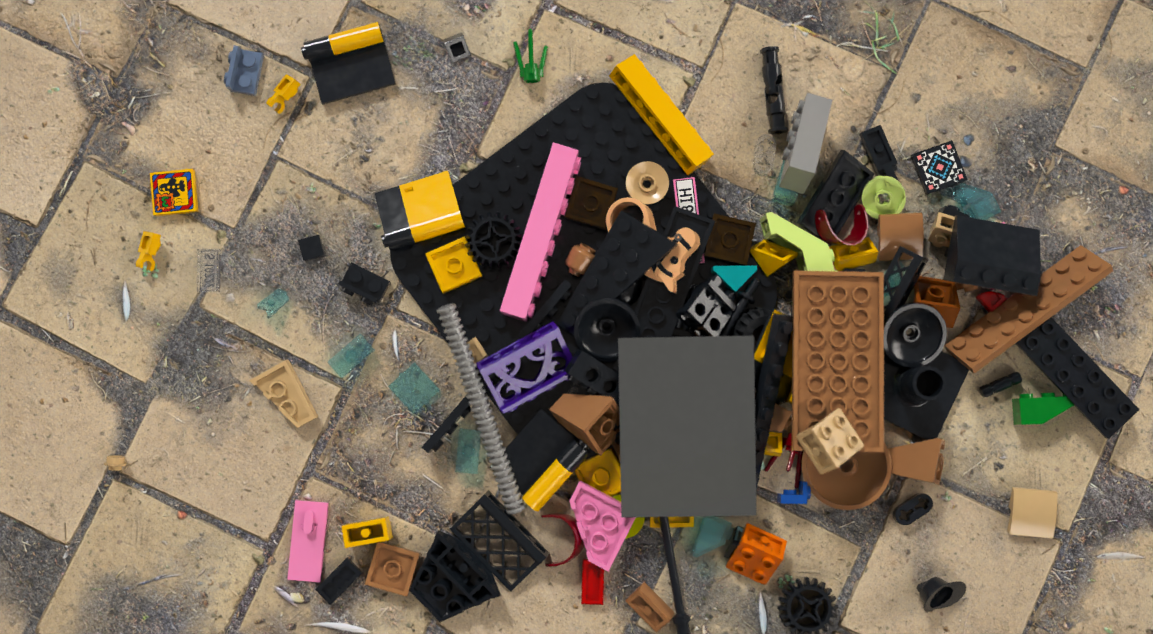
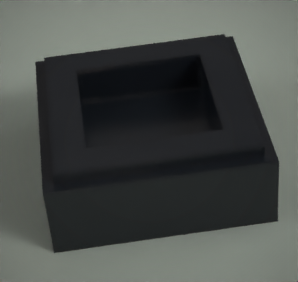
M319 234L298 240L304 262L325 256Z

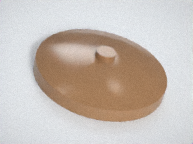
M884 442V452H856L838 468L820 474L806 451H804L802 472L807 486L811 488L812 494L821 502L840 510H855L870 505L883 494L891 478L892 460L889 449Z

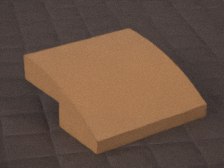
M922 213L878 215L877 235L879 237L877 257L879 261L893 260L900 246L923 257L924 228ZM905 253L900 258V260L913 259L912 256Z

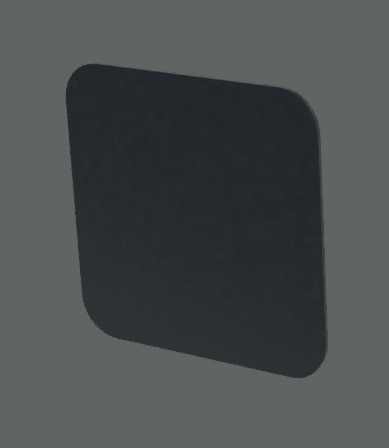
M601 82L579 89L454 183L453 189L465 228L390 251L391 264L395 274L447 343L450 341L446 339L447 333L443 331L445 327L441 325L443 321L439 319L441 315L437 313V310L451 303L457 306L455 310L459 312L457 316L461 318L459 322L463 324L464 337L468 338L466 342L476 337L488 356L507 347L532 319L528 317L527 322L502 315L500 312L515 264L510 258L507 259L508 267L504 265V262L500 263V270L497 269L496 264H493L492 270H489L487 262L483 268L480 267V259L477 264L483 277L443 294L425 253L458 240L467 234L472 235L467 230L468 226L475 228L476 226L472 223V220L475 219L480 223L479 215L482 214L484 219H487V212H491L492 218H495L496 211L500 212V219H502L504 214H508L507 222L512 218L515 219V224L512 227L519 225L521 229L516 234L522 233L524 236L553 142L578 150L581 165L578 174H573L575 180L579 176L618 188L614 202L621 198L630 197L626 189V177L633 166L640 162L650 161L663 167L669 178L668 191L660 201L647 205L652 211L656 230L662 235L665 232L672 210L676 206L673 180L695 177L699 215L712 219L714 213L728 216L695 172H692L690 175L685 173L616 84ZM644 181L643 186L649 188L651 183ZM567 194V197H566V199H568V203H569L570 196H571V195H569V194ZM631 205L622 210L643 222L644 216L639 206ZM565 215L560 216L562 226L559 235H554L553 238L555 248L552 257L548 256L546 260L549 265L545 277L541 276L540 283H542L539 298L535 297L533 301L536 306L534 315L564 280L572 285L570 289L572 294L565 302L561 300L557 304V312L550 319L548 317L545 318L542 322L544 326L551 322L557 323L584 276L581 274L580 277H577L568 271L569 267L566 265L565 260L574 245L583 243L596 251V255L608 234L607 227L606 230L566 219L564 218ZM495 224L497 233L511 234L504 226ZM488 226L479 232L477 240L487 236ZM492 231V240L488 241V243H492L496 251V242L500 238L497 239ZM512 241L500 247V256L509 250ZM477 247L483 255L494 258L491 248ZM751 252L749 253L746 266L757 265V271L735 292L737 297L734 304L737 306L741 299L737 293L739 291L745 292L754 278H758L760 285L752 296L756 302L754 304L748 303L743 312L747 313L746 309H755V307L766 308L771 311V309L775 308L777 301L776 280L773 273L768 277L765 275ZM704 257L705 263L699 264L692 284L705 282L709 277L714 276L711 273L713 266L743 265ZM643 275L640 278L642 282V290L647 279L646 275ZM723 284L720 286L722 291L727 289ZM639 298L637 299V301H636L635 303H633L632 305H630V307H631L634 311H635V308H636V305H637V303H638ZM605 322L603 323V326L609 327L610 323ZM557 325L573 357L577 349H580L574 335ZM552 340V352L562 351L557 340ZM539 348L532 351L533 355H543V353L538 354ZM526 356L521 357L520 368L514 376L522 379H534L539 372L542 361H533ZM560 356L552 357V360H557L560 363L555 365L554 370L565 366V358ZM599 361V362L603 363L604 365H606L607 367H609V368H611L612 370H614V369H613V366H614L615 361H610V362ZM512 363L509 368L512 370L515 364ZM589 369L586 372L587 380H591L594 377V369ZM501 378L494 384V387H496ZM570 380L562 381L554 389L544 391L537 395L534 400L524 402L516 410L502 415L518 435L541 408L555 419L549 409L563 394H568V391L569 394L575 392L572 390H576L575 394L579 395L593 394L586 390L588 386L582 382L577 385ZM611 380L604 384L605 391H609L613 387ZM507 382L500 390V395L503 398L514 393V390H509L506 393V386L509 384ZM487 386L485 389L486 394L501 412ZM589 448L591 453L586 459L594 456L596 452Z

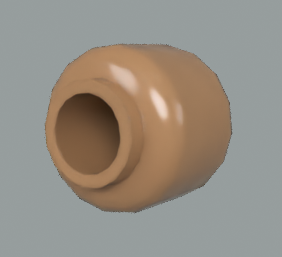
M583 243L574 245L565 260L566 265L569 267L568 271L577 277H580L581 274L584 275L595 257L596 251Z

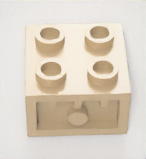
M840 408L834 410L815 426L796 435V438L820 474L838 468L864 447V444Z

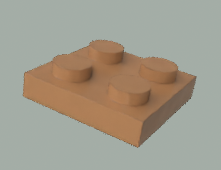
M377 542L365 585L407 597L420 553L385 542Z

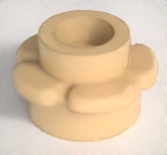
M120 455L107 456L106 462H104V465L108 466V470L112 471L122 470V467L127 464L125 456Z

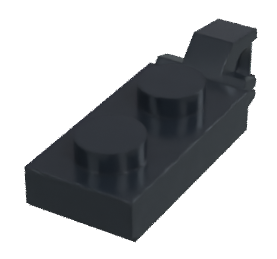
M879 125L859 134L877 175L897 179L894 171L898 170L896 166L898 163L882 126Z

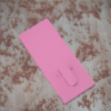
M295 500L287 580L321 582L329 503Z

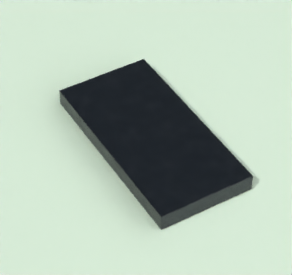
M840 150L797 223L815 237L824 241L818 234L815 224L816 211L824 210L831 229L837 236L862 196L865 185L872 179L874 173L846 150Z

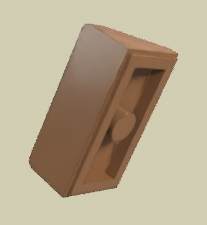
M645 582L625 600L655 632L665 626L674 615V611Z

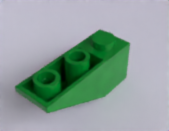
M1033 393L1019 394L1018 399H1012L1014 425L1044 424L1074 405L1064 394L1063 397H1055V393H1041L1040 398H1033Z

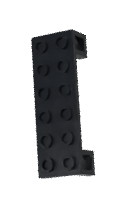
M1052 317L1016 343L1106 439L1113 436L1140 410Z

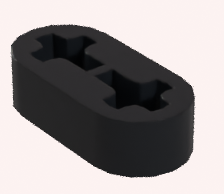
M924 493L913 495L894 509V520L901 525L913 523L932 509V498ZM919 498L923 500L926 499V502L924 503L925 508H914L916 505L919 504ZM911 509V512L906 515L907 520L899 519L901 510L907 512Z

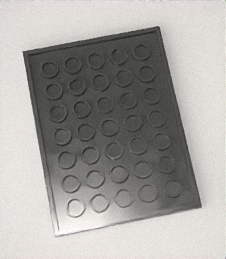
M754 336L618 338L621 517L757 516Z

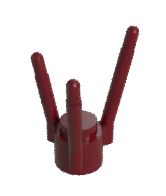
M788 433L787 438L782 437V450L786 446L785 450L790 452L786 467L787 472L791 470L795 454H798L794 485L797 489L799 487L803 451L792 450V433ZM778 456L771 457L764 469L765 472L769 471Z

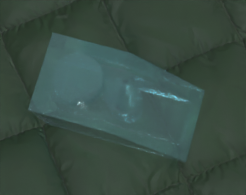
M703 516L691 555L697 558L724 545L726 540H730L734 530L731 527L732 523L716 516Z

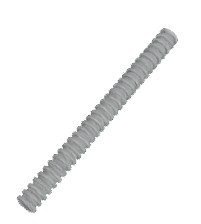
M451 303L438 308L437 313L441 315L439 319L443 321L441 323L442 327H445L443 331L447 333L446 339L450 341L448 345L452 347L450 351L454 353L453 359L457 361L455 365L459 367L457 371L461 373L459 377L463 379L462 385L466 387L464 391L468 393L466 395L467 399H470L468 403L472 405L473 417L477 419L475 423L479 425L477 429L481 431L480 437L483 438L484 449L488 451L486 455L490 457L489 463H492L491 469L494 470L495 481L499 482L497 486L501 489L499 492L503 495L502 500L505 501L507 514H516L525 508V504L522 503L521 492L518 491L519 487L515 484L517 481L513 478L514 473L511 472L512 466L509 465L508 455L504 453L506 449L502 446L504 443L500 440L499 428L495 427L497 423L493 421L495 417L491 415L490 402H487L488 397L484 395L486 391L482 389L484 385L480 382L479 370L475 369L477 365L473 363L475 359L471 356L470 344L466 342L468 338L464 337L463 324H460L461 318L457 316L459 312L455 310L457 306Z

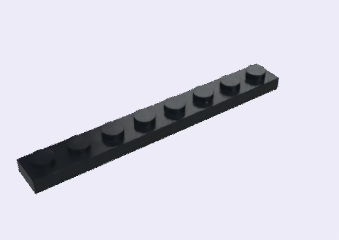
M773 313L755 395L756 488L760 478L761 466L764 460L790 336L793 330V316Z

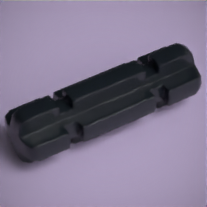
M1014 372L981 386L979 391L982 397H989L993 393L1001 392L1012 387V385L1021 383L1022 377L1019 372Z

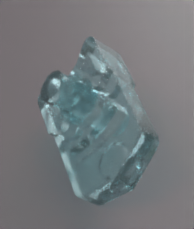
M277 289L257 304V309L265 310L269 319L289 301L287 292Z

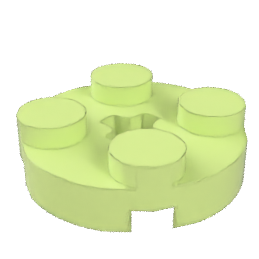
M876 176L865 185L862 191V204L865 207L866 213L875 219H878V215L899 214L906 203L905 189L893 177ZM887 193L889 201L879 202L880 198L878 195Z

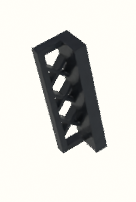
M901 246L884 275V288L887 286L884 294L889 293L891 299L889 304L884 306V309H886L884 312V323L894 310L906 303L928 262L926 258ZM905 253L912 256L913 259L910 265L901 268L899 260L902 254ZM899 273L901 278L900 284L891 288L889 283L891 275Z

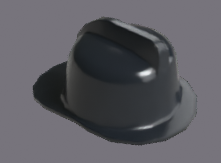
M933 577L917 585V590L924 603L923 608L926 612L955 604L963 597L967 588L966 584L962 581L948 583L939 577Z

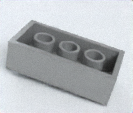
M807 93L804 100L799 101L791 119L793 126L789 130L786 139L788 145L785 147L782 155L785 163L779 187L802 194L805 193L816 172L831 109V99Z

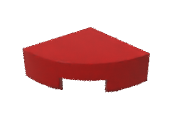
M993 291L983 292L975 296L988 312H993L1008 299L1003 294Z

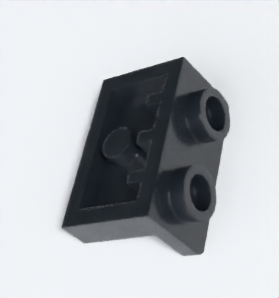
M351 262L342 281L339 280L338 285L342 286V292L352 297L356 293L362 296L360 301L372 306L373 303L380 305L391 282Z

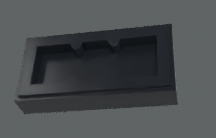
M347 557L315 590L331 605L363 572Z

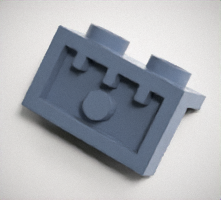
M233 46V51H230L228 56L229 70L224 76V84H226V87L231 92L256 96L264 59L263 53L242 50L239 46Z

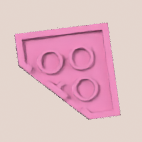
M579 481L569 501L577 520L581 539H583L588 560L609 571L636 517H621L620 501Z

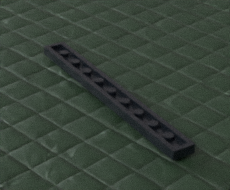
M564 280L510 344L544 326L542 322L545 318L548 317L550 319L557 312V304L561 300L565 302L572 294L570 291L572 285L568 281ZM495 373L488 375L493 385L499 380ZM481 377L480 382H482L484 385L482 389H486L487 384L485 383L483 377ZM466 396L421 447L427 453L432 451L436 453L444 444L442 439L445 435H451L458 427L457 421L461 417L465 419L470 414L471 405L468 403L470 399H467Z

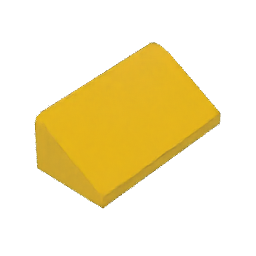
M870 237L865 238L855 246L838 244L829 247L834 252L835 261L833 263L837 271H843L844 268H856L877 261L878 250Z

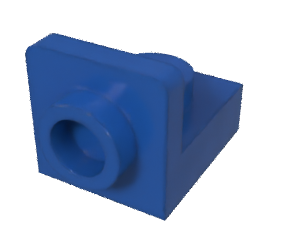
M799 481V494H797V490H783V494L777 493V502L781 504H807V499L811 497V488L807 486L806 481Z

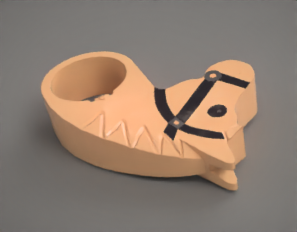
M621 198L614 202L607 212L606 225L608 232L620 211L631 205L639 206L644 216L643 223L656 230L652 211L647 205L635 198ZM690 228L678 230L673 238L667 237L678 245L670 250L663 259L652 266L645 274L656 281L664 283L668 290L673 293L677 292V280L685 275L683 272L686 260L700 245L699 235Z

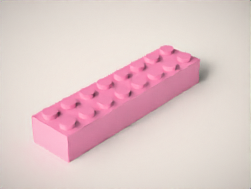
M554 142L552 144L500 308L502 315L527 322L528 317L533 318L536 308L533 301L535 297L539 298L542 289L540 279L541 276L545 277L549 265L546 260L548 256L552 257L555 248L553 238L554 235H559L562 226L560 216L565 215L568 206V199L566 197L567 194L571 195L575 184L573 174H578L581 158L578 157V150Z

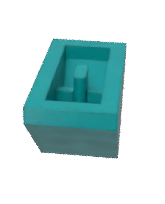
M757 265L713 266L711 268V273L718 275L723 280L722 284L734 293L757 271Z

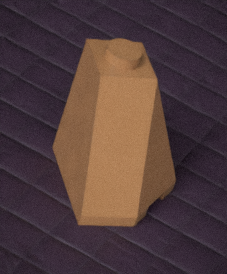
M563 394L549 409L562 426L578 439H581L600 456L616 438L617 431L614 430L616 420L620 419V412L616 401L610 396Z
M935 438L889 448L892 460L891 474L940 485L944 465V457L940 453V449L944 450L945 440Z

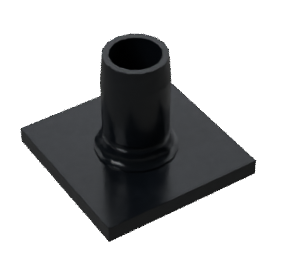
M884 351V420L924 440L937 438L969 369L957 359L942 351L930 363L911 368L895 363Z

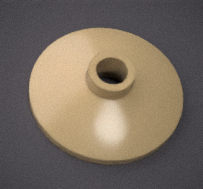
M645 161L636 164L630 169L626 177V189L630 197L646 205L660 201L666 195L669 188V178L666 171L654 162ZM649 181L651 183V186L649 188H645L643 186V182Z

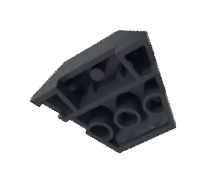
M439 530L409 590L439 622L501 595L492 572L460 539Z

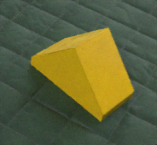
M767 240L760 241L750 249L751 254L767 277L798 256V252Z

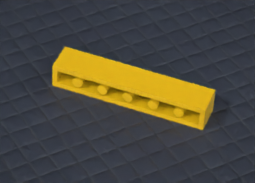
M634 54L615 66L609 77L685 173L690 175L703 166L714 153L698 135L696 129L690 125L683 113L671 101L669 95L663 91L657 80L644 67V64Z

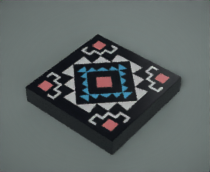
M953 140L911 155L925 195L968 180Z

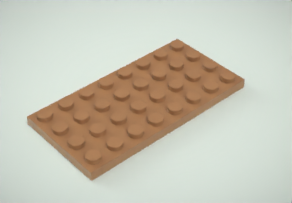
M793 271L792 450L805 451L796 435L815 426L834 410L840 408L864 444V447L858 452H884V272Z

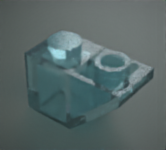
M965 183L952 188L955 201L962 206L963 213L969 215L970 218L986 220L1001 212L993 194L989 191Z

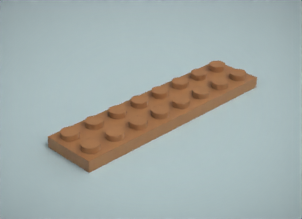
M1080 245L1041 274L1037 296L1022 293L1013 294L993 312H989L945 344V349L972 373H976L1113 272V267Z

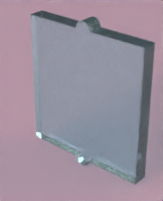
M415 362L406 371L400 372L399 377L388 386L413 414L425 404H429V400L440 391Z

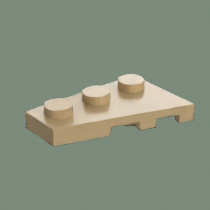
M284 360L249 380L297 428L318 418L289 360Z

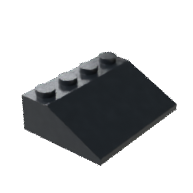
M955 215L943 280L1034 296L1038 295L1041 279L1040 230Z

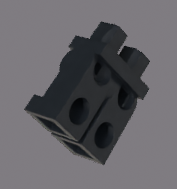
M718 275L711 276L705 282L699 283L684 307L679 308L675 314L688 328L692 327L690 330L696 336H719L732 312L737 308L734 304L737 295L730 289L724 291L720 289L723 280Z

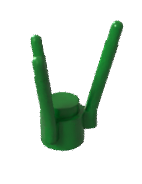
M529 29V63L525 64V68L517 42L514 41L513 45L520 69V78H523L525 83H538L540 78L544 77L543 69L548 46L545 45L538 68V64L534 63L533 31Z

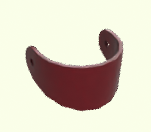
M861 204L856 205L854 208V225L851 233L844 240L839 239L832 231L824 210H818L815 214L817 232L829 244L855 246L861 243L867 236L869 227L868 216L865 207Z
M559 513L541 515L542 518H561L569 524L575 537L574 550L567 560L545 563V566H559L580 555L585 545L583 539H581L576 518L568 514Z

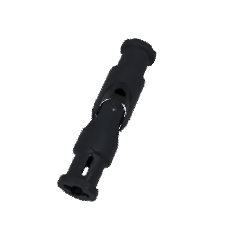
M768 46L760 50L764 63L762 75L765 83L766 113L770 121L768 132L771 135L783 134L788 131V128L785 127L784 119L786 107L783 87L781 85L782 69L778 62V52L780 51L778 46ZM770 96H775L778 98L774 103H772Z

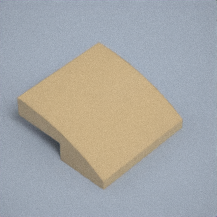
M1012 487L1008 506L1011 510L1007 528L1009 535L1053 538L1057 517V492Z

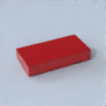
M583 559L581 604L603 605L604 569L591 563L588 559Z

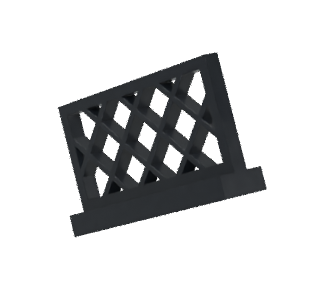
M489 490L450 528L510 592L541 564L549 554L540 542L512 514H507L504 505ZM479 505L486 511V519H475V509ZM461 523H471V534H463L457 527ZM475 523H486V535H475ZM490 523H498L502 527V535H490ZM475 538L486 539V550H478L475 547ZM490 539H502V551L490 550ZM505 539H513L517 543V551H505ZM490 554H502V566H494L490 562ZM505 554L517 555V566H505ZM521 555H529L535 562L530 567L521 566ZM505 570H517V580L512 584L505 578Z

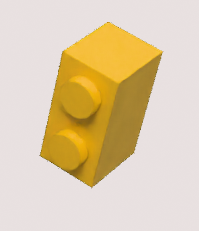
M389 516L348 523L341 526L345 548L388 541L393 538Z

